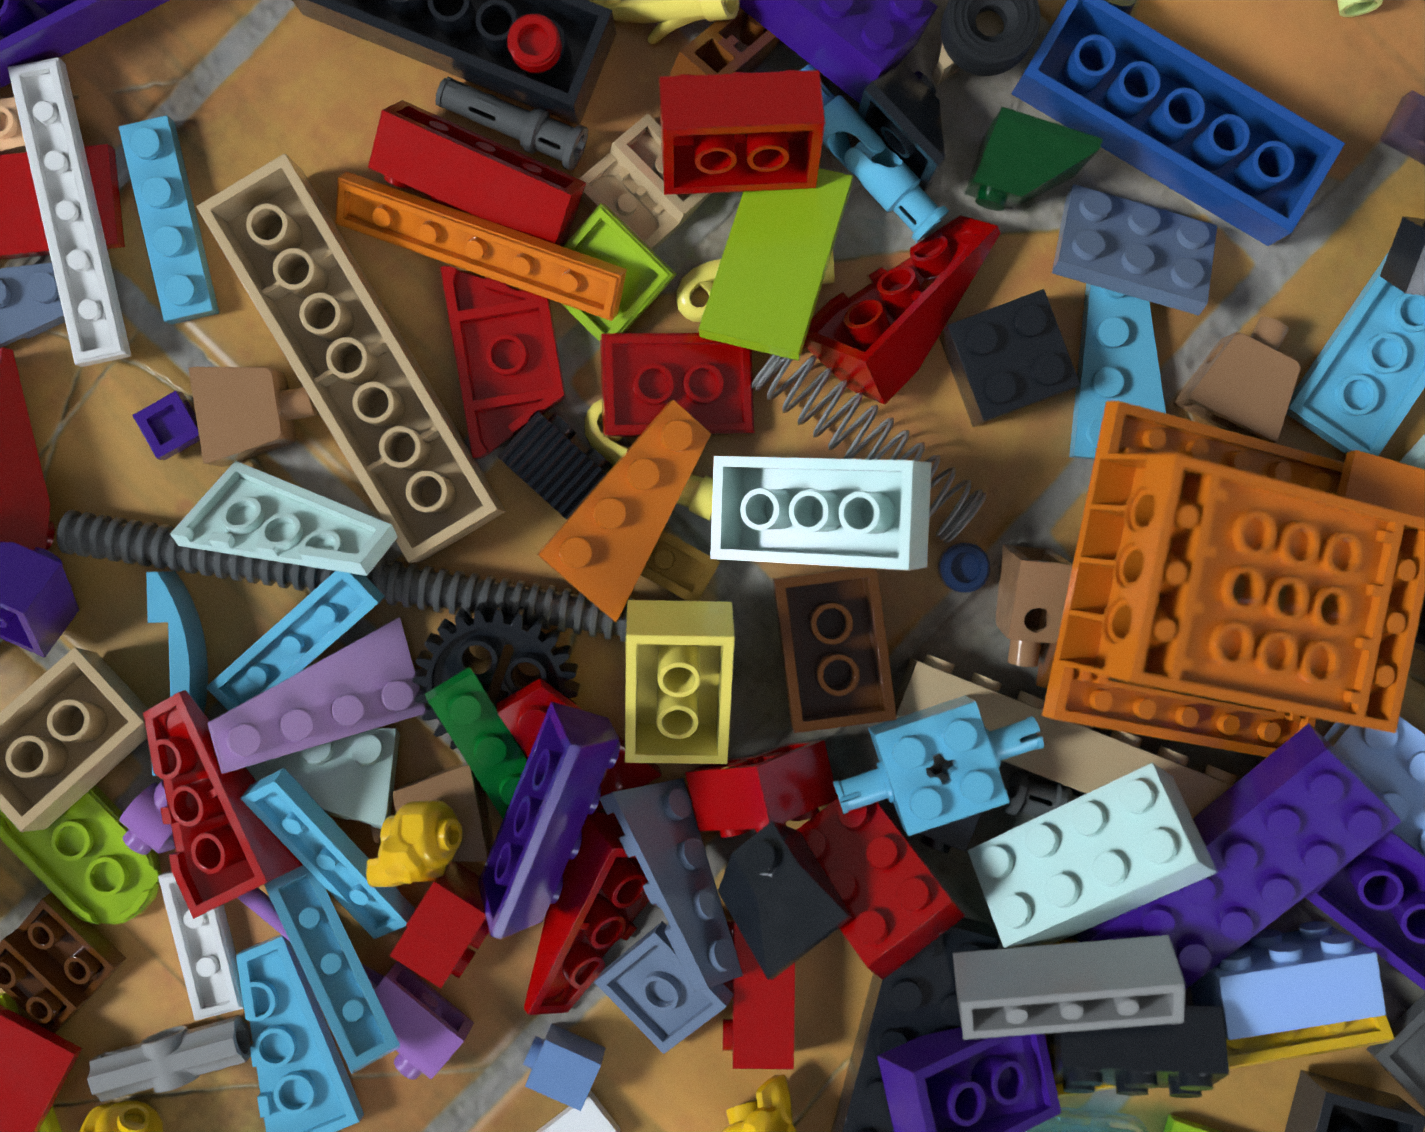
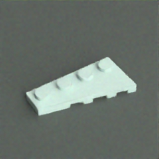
M234 461L170 533L178 546L365 576H368L398 538L392 524L238 461Z
M375 728L247 766L246 768L256 781L285 768L328 815L344 820L352 819L381 829L385 819L391 815L400 734L396 728Z

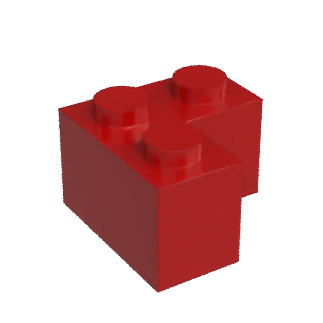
M824 740L788 743L756 756L728 758L727 764H706L685 772L698 830H720L721 837L724 838L738 836L749 832L751 829H755L757 833L771 821L787 826L786 822L789 820L802 821L811 819L820 812L819 807L838 798L833 784L834 779Z
M451 862L447 866L444 875L436 878L406 924L407 929L391 952L390 957L439 988H442L450 974L459 979L476 953L468 946L470 945L478 950L490 932L478 886L480 876L458 862Z

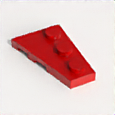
M541 678L496 704L498 715L527 757L530 755L551 701L583 710ZM619 737V755L615 765L611 769L607 768L600 783V797L612 792L641 787L662 776L659 766L655 763H625V741ZM600 800L595 812H600L604 809Z

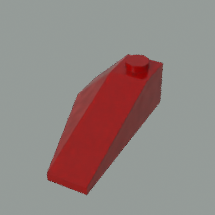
M962 215L958 216L912 246L909 252L910 258L895 268L886 271L883 267H880L868 275L871 283L849 298L842 292L828 301L812 318L804 346L813 355H816L817 359L827 368L832 367V373L840 381L847 380V387L851 391L856 393L863 392V396L886 405L921 367L1001 234L998 225Z
M2 347L0 348V542H14L32 551L36 547L48 550L52 545L55 533L54 523L49 520L50 501L14 352L12 349Z
M186 690L174 694L143 712L153 771L155 775L163 779L167 805L160 808L163 825L171 824L176 852L169 855L171 870L193 919L303 865L240 799L248 787L257 782L247 768L244 767L224 774L221 773L207 724L209 719Z
M594 812L591 815L587 814L581 829L582 840L578 854L573 860H568L562 874L563 886L560 897L555 904L549 905L524 1004V1010L528 1015L568 1013L605 968V961L602 958L620 938L627 941L637 928L632 922L649 902L642 887L648 880L636 856L628 858L619 840V837L623 836L624 832L616 815L613 813L607 815V813Z

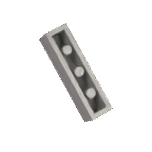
M1169 935L953 953L956 993L963 1040L1184 1023L1185 983Z

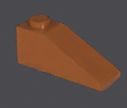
M739 7L738 14L734 19L714 22L680 50L669 76L682 74H731L734 72L753 73L781 40Z

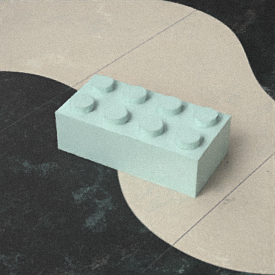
M714 456L710 559L901 570L927 568L931 462Z
M1150 763L968 850L1002 945L1006 949L1055 944L1218 873L1173 776L1154 763Z

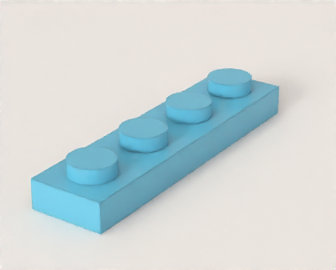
M165 115L119 126L164 322L173 325L219 314L175 121Z
M335 571L205 688L228 711L302 671L374 608L385 596L365 575Z
M285 768L248 787L240 799L373 939L406 926L416 909L396 887H371L368 885L366 868L369 858Z
M304 865L264 884L351 1074L400 1048L399 1041L325 887Z

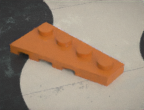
M671 400L536 555L611 620L617 623L711 433L675 400Z

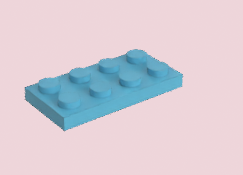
M1388 253L1294 390L1287 410L1288 416L1345 454L1358 450L1379 456L1425 388V296L1405 294L1380 277Z

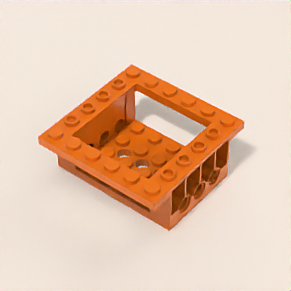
M1106 401L1042 716L1060 721L1268 757L1308 723L1315 729L1317 718L1396 733L1425 594V519L1337 496L1344 462L1126 402ZM1241 575L1245 582V590L1241 599L1236 602L1233 596V584L1236 578ZM1285 586L1287 592L1283 610L1280 611L1277 598L1280 589ZM1109 677H1111V678H1115V679H1119V680H1123V681H1127V682H1131V683H1137V684H1142V685H1147V686H1152V687H1157V688H1162V689H1168V690H1173V691H1178V692H1183V693H1188V694H1194V695H1199V696H1204V697H1209V698H1214V699H1220V700H1225V701H1230V702H1235V703H1240V704H1246V705L1261 707V708H1263V709L1254 708V707H1249V706H1244V705H1238V704H1233V703H1228V702H1223V701H1218V700H1212V699H1207V698H1202V697H1197V696H1192V695H1186V694H1181V693H1176V692H1171V691H1166V690H1160V689H1155V688H1150V687H1145V686H1140V685H1134V684H1129V683H1124V682H1119V681H1114V680H1108V679H1109Z

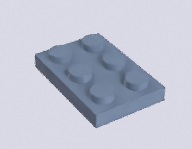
M1072 184L1065 200L1052 273L1199 316L1208 304L1217 225Z

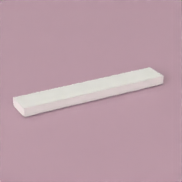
M59 57L8 67L74 363L84 367L131 357L66 64Z

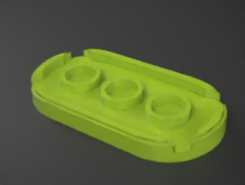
M94 785L45 830L20 832L0 810V839L79 919L97 925L101 923L112 925L125 923L147 909L158 893L160 885L158 876L162 874L158 853L152 849L148 854L142 855L134 852L124 843L123 836L128 831V828L119 821L123 812L97 785Z

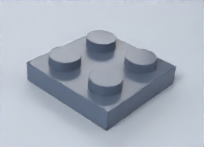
M662 921L606 967L594 983L665 1054L726 1008L734 994L723 983L694 992L665 933L667 925Z

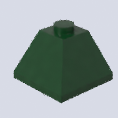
M1002 106L982 138L965 195L975 197L976 204L989 210L1002 211L1005 207L1013 209L1074 178L1100 150L1103 139Z

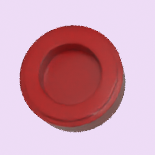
M539 14L522 16L513 23L508 32L507 43L509 51L515 63L523 70L532 73L544 72L552 68L559 60L562 51L560 35L555 24L547 17Z

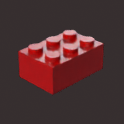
M786 70L783 72L761 73L734 72L731 74L711 75L682 74L659 77L664 195L816 188L825 127L819 70Z
M837 798L797 829L801 832L853 917L839 929L864 965L880 979L884 980L965 917L879 802L851 810L849 813L844 814Z

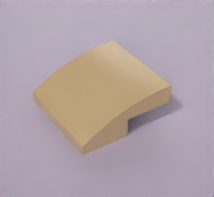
M648 113L612 143L610 153L579 178L586 182L581 200L592 212L600 203L606 204L653 251L673 234L712 194L664 195L661 126Z

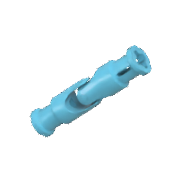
M808 64L800 71H810L817 69L814 68L811 64ZM821 82L825 117L822 143L859 179L861 185L887 212L894 211L913 231L912 239L918 243L946 217L949 210L945 206L938 207L919 186L920 179L895 152L891 151L884 144L881 137L841 95L835 97ZM848 133L860 140L853 148L850 146Z

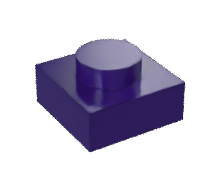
M174 391L132 415L155 457L159 460H166L200 441L196 414L182 392Z

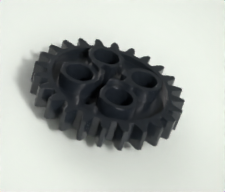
M482 602L478 604L474 618L461 608L455 616V624L447 619H443L437 628L440 635L430 633L424 643L428 650H421L416 659V663L423 668L417 670L413 677V683L424 687L419 689L414 699L418 703H429L425 693L468 667L472 669L488 695L504 646L507 644L512 645L514 650L494 704L495 708L498 702L539 678L576 704L570 698L577 697L580 684L571 679L577 676L579 667L575 663H564L570 657L572 647L571 645L555 646L561 632L558 628L546 634L541 631L544 616L537 617L530 624L525 621L526 607L521 606L515 616L512 617L507 615L505 602H500L495 614L490 615ZM474 645L482 646L491 653L492 658L486 660L479 659L470 652L469 647ZM523 662L532 663L540 670V674L534 676L526 675L519 670L517 664ZM429 705L422 715L423 721L438 719L439 724L434 735L436 737L442 736L447 733V730L431 705ZM452 740L450 744V749L454 750L457 748V746Z

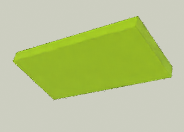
M819 168L816 188L743 191L699 325V336L701 338L799 361L852 188L853 175Z

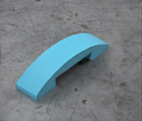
M176 571L146 572L148 623L168 622L170 697L186 690L204 713L207 698V689L205 687L208 685V661L204 633L194 602ZM152 766V776H157V775L154 774L153 766Z

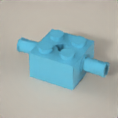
M964 695L898 717L897 720L886 721L868 727L879 759V763H876L877 769L841 781H834L833 784L844 814L888 798L889 802L894 804L900 825L906 834L911 836L1010 803L998 769L1001 766L1000 761L1035 749L1044 748V741L1042 736H1037L1040 728L1033 716L989 731L987 727H984L976 701ZM939 753L948 762L942 765L943 772L935 775L930 769L926 768L934 765L932 756Z

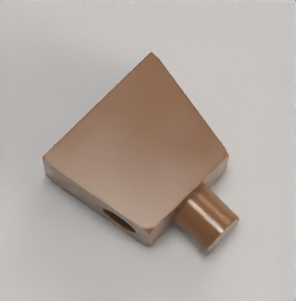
M1260 317L1250 337L1240 332L1223 337L1176 397L1173 404L1224 430L1272 443L1277 442L1301 369L1298 361L1278 351L1289 331L1288 326L1270 317Z
M188 368L203 464L219 467L229 466L234 461L241 462L291 445L296 442L293 419L318 415V410L305 388L288 389L285 373L273 368Z
M1003 544L996 626L1006 638L1010 639L1007 660L1010 664L1022 667H1037L1041 643H1057L1073 564L1053 549Z
M466 761L408 782L393 791L395 809L391 810V815H396L400 807L411 801H443L453 809L462 826L463 835L461 844L450 862H480L487 860L494 843L485 790ZM371 827L373 840L375 843H381V829Z

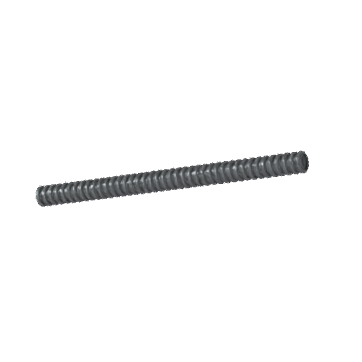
M69 510L61 518L57 528L58 547L62 553L70 555L76 552L78 556L88 557L91 555L96 559L107 557L109 561L115 562L122 559L124 563L128 564L138 562L139 565L146 567L153 564L155 568L165 569L169 567L170 570L178 572L184 568L186 573L195 574L200 571L201 575L211 576L215 572L217 578L226 579L230 575L232 580L242 581L246 577L249 583L257 584L261 580L263 585L273 586L277 582L280 588L286 589L292 584L294 590L303 591L308 587L310 592L315 590L335 572L315 567L178 546L170 535L174 530L171 525L163 524L158 527L157 523L147 522L143 525L142 521L132 519L128 522L127 519L122 517L112 519L108 515L101 514L97 517L94 513L85 512L81 514L80 511ZM380 559L368 576H366L385 596L383 599H386L388 605L395 606L400 601L403 607L411 608L413 604H417L418 609L426 611L431 606L434 612L442 613L444 609H448L451 615H456L459 609L463 608L473 618L479 603L483 602L489 614L494 615L500 602H505L507 615L512 617L515 616L521 606L526 607L525 621L530 624L537 617L544 616L542 628L545 630H550L551 626H558V629L564 633L567 628H571L573 633L581 635L583 630L589 631L590 637H596L598 633H602L605 639L611 640L613 635L620 636L621 642H626L628 601L616 623L581 593L579 595L573 594L571 588H565L563 592H559L556 586L550 585L548 590L542 589L540 583H534L532 587H527L526 582L521 580L518 581L517 585L511 584V580L508 578H503L501 582H496V578L489 575L485 580L481 579L480 575L472 573L470 577H465V572L456 571L454 575H451L450 571L445 568H441L438 573L434 571L432 566H425L423 570H419L417 564L410 563L408 567H404L403 562L395 561L392 565H389L386 559Z

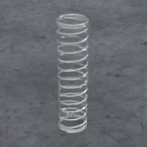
M772 355L753 380L752 388L760 391L782 366L767 392V400H772L781 394L800 375L782 406L783 413L794 408L819 383L800 413L798 425L806 423L837 392L813 431V438L820 436L853 404L829 442V450L837 447L871 414L846 452L844 459H852L886 425V429L866 458L867 460H879L903 437L890 460H896L909 438V430L900 432L874 457L894 424V417L883 421L858 445L878 412V405L871 406L840 436L863 398V392L854 395L822 427L846 389L847 380L841 381L806 415L830 377L832 367L825 369L789 405L794 394L817 359L816 355H812L774 393L775 387L793 359ZM917 443L899 460H906L919 449L913 460L919 461L924 452L925 443ZM933 455L925 461L932 463L935 460L931 468V478L939 466L940 455ZM955 467L943 471L930 485L931 489L951 472L945 486L929 509V518L955 492L967 484L960 500L936 532V537L939 536L940 540H943L944 543L953 540L964 529L987 497L986 492L983 493V490L979 489L965 501L971 489V480L960 482L946 494L956 475Z

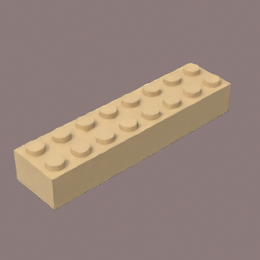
M284 153L196 206L383 521L392 524L398 536L395 541L408 562H423L506 512L477 461L472 458V453L304 171Z

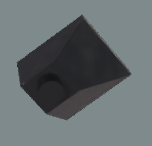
M903 63L875 79L864 89L858 114L881 137L884 144L891 151L895 152L920 179L919 186L925 192L931 186L945 160L940 100L935 96L936 89L930 79L920 71L913 73Z
M774 821L768 823L732 852L718 889V893L766 978L769 980H773L853 918L801 832Z

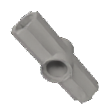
M240 1016L189 1030L186 1025L176 1026L155 1033L139 1044L97 1055L89 1061L90 1071L87 1080L91 1094L96 1095L101 1102L151 1088L154 1089L155 1093L167 1092L194 1081L201 1074L244 1063L251 1057L250 1046L252 1038L248 1024L244 1023Z

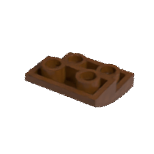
M51 892L40 900L18 929L0 942V988L28 1013L33 1021L43 1028L56 1033L97 992L127 958L93 925L76 917Z

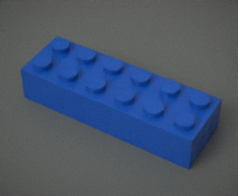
M1067 0L1011 93L1068 128L1102 138L1101 148L1266 246L1272 245L1293 232L1345 145L1344 142L1105 0Z

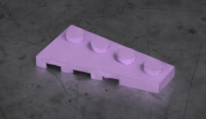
M400 617L209 721L207 724L221 773L231 772L424 714V703L415 702L414 699L420 688L418 684L413 683L415 670Z

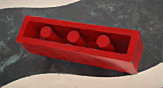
M404 100L381 111L368 168L383 174L384 179L394 186L417 189L430 195L429 198L433 202L453 209L459 208L476 217L556 245H560L569 237L586 186V182Z
M726 919L743 976L723 983L734 995L731 999L733 1001V1019H723L722 1051H732L733 1069L794 1070L795 963L773 980L767 979L734 919Z

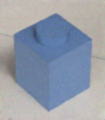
M551 1023L545 1039L535 1036L523 1065L531 1068L525 1087L581 1111L601 1067L605 1047Z

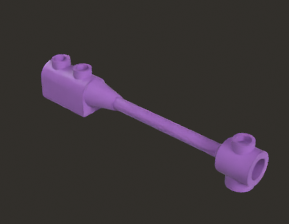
M163 780L159 784L155 782L144 789L130 803L119 819L128 828V831L123 836L124 843L131 850L142 855L148 854L152 849L158 854L175 849L171 824L163 825L160 810L161 807L167 805ZM257 887L237 897L290 941L270 897ZM397 961L385 976L362 964L400 1044V1048L396 1050L399 1054L394 1059L395 1067L402 1075L412 1080L417 1079L421 1073L432 1079L465 1041L474 1022L400 962Z

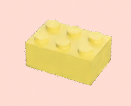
M628 600L626 625L625 763H728L734 655L732 602Z

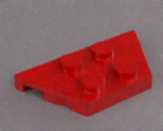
M442 266L440 269L472 458L482 459L519 433L537 412L543 415L566 398L550 299L507 286L505 283L487 277L484 279L461 272L451 266Z

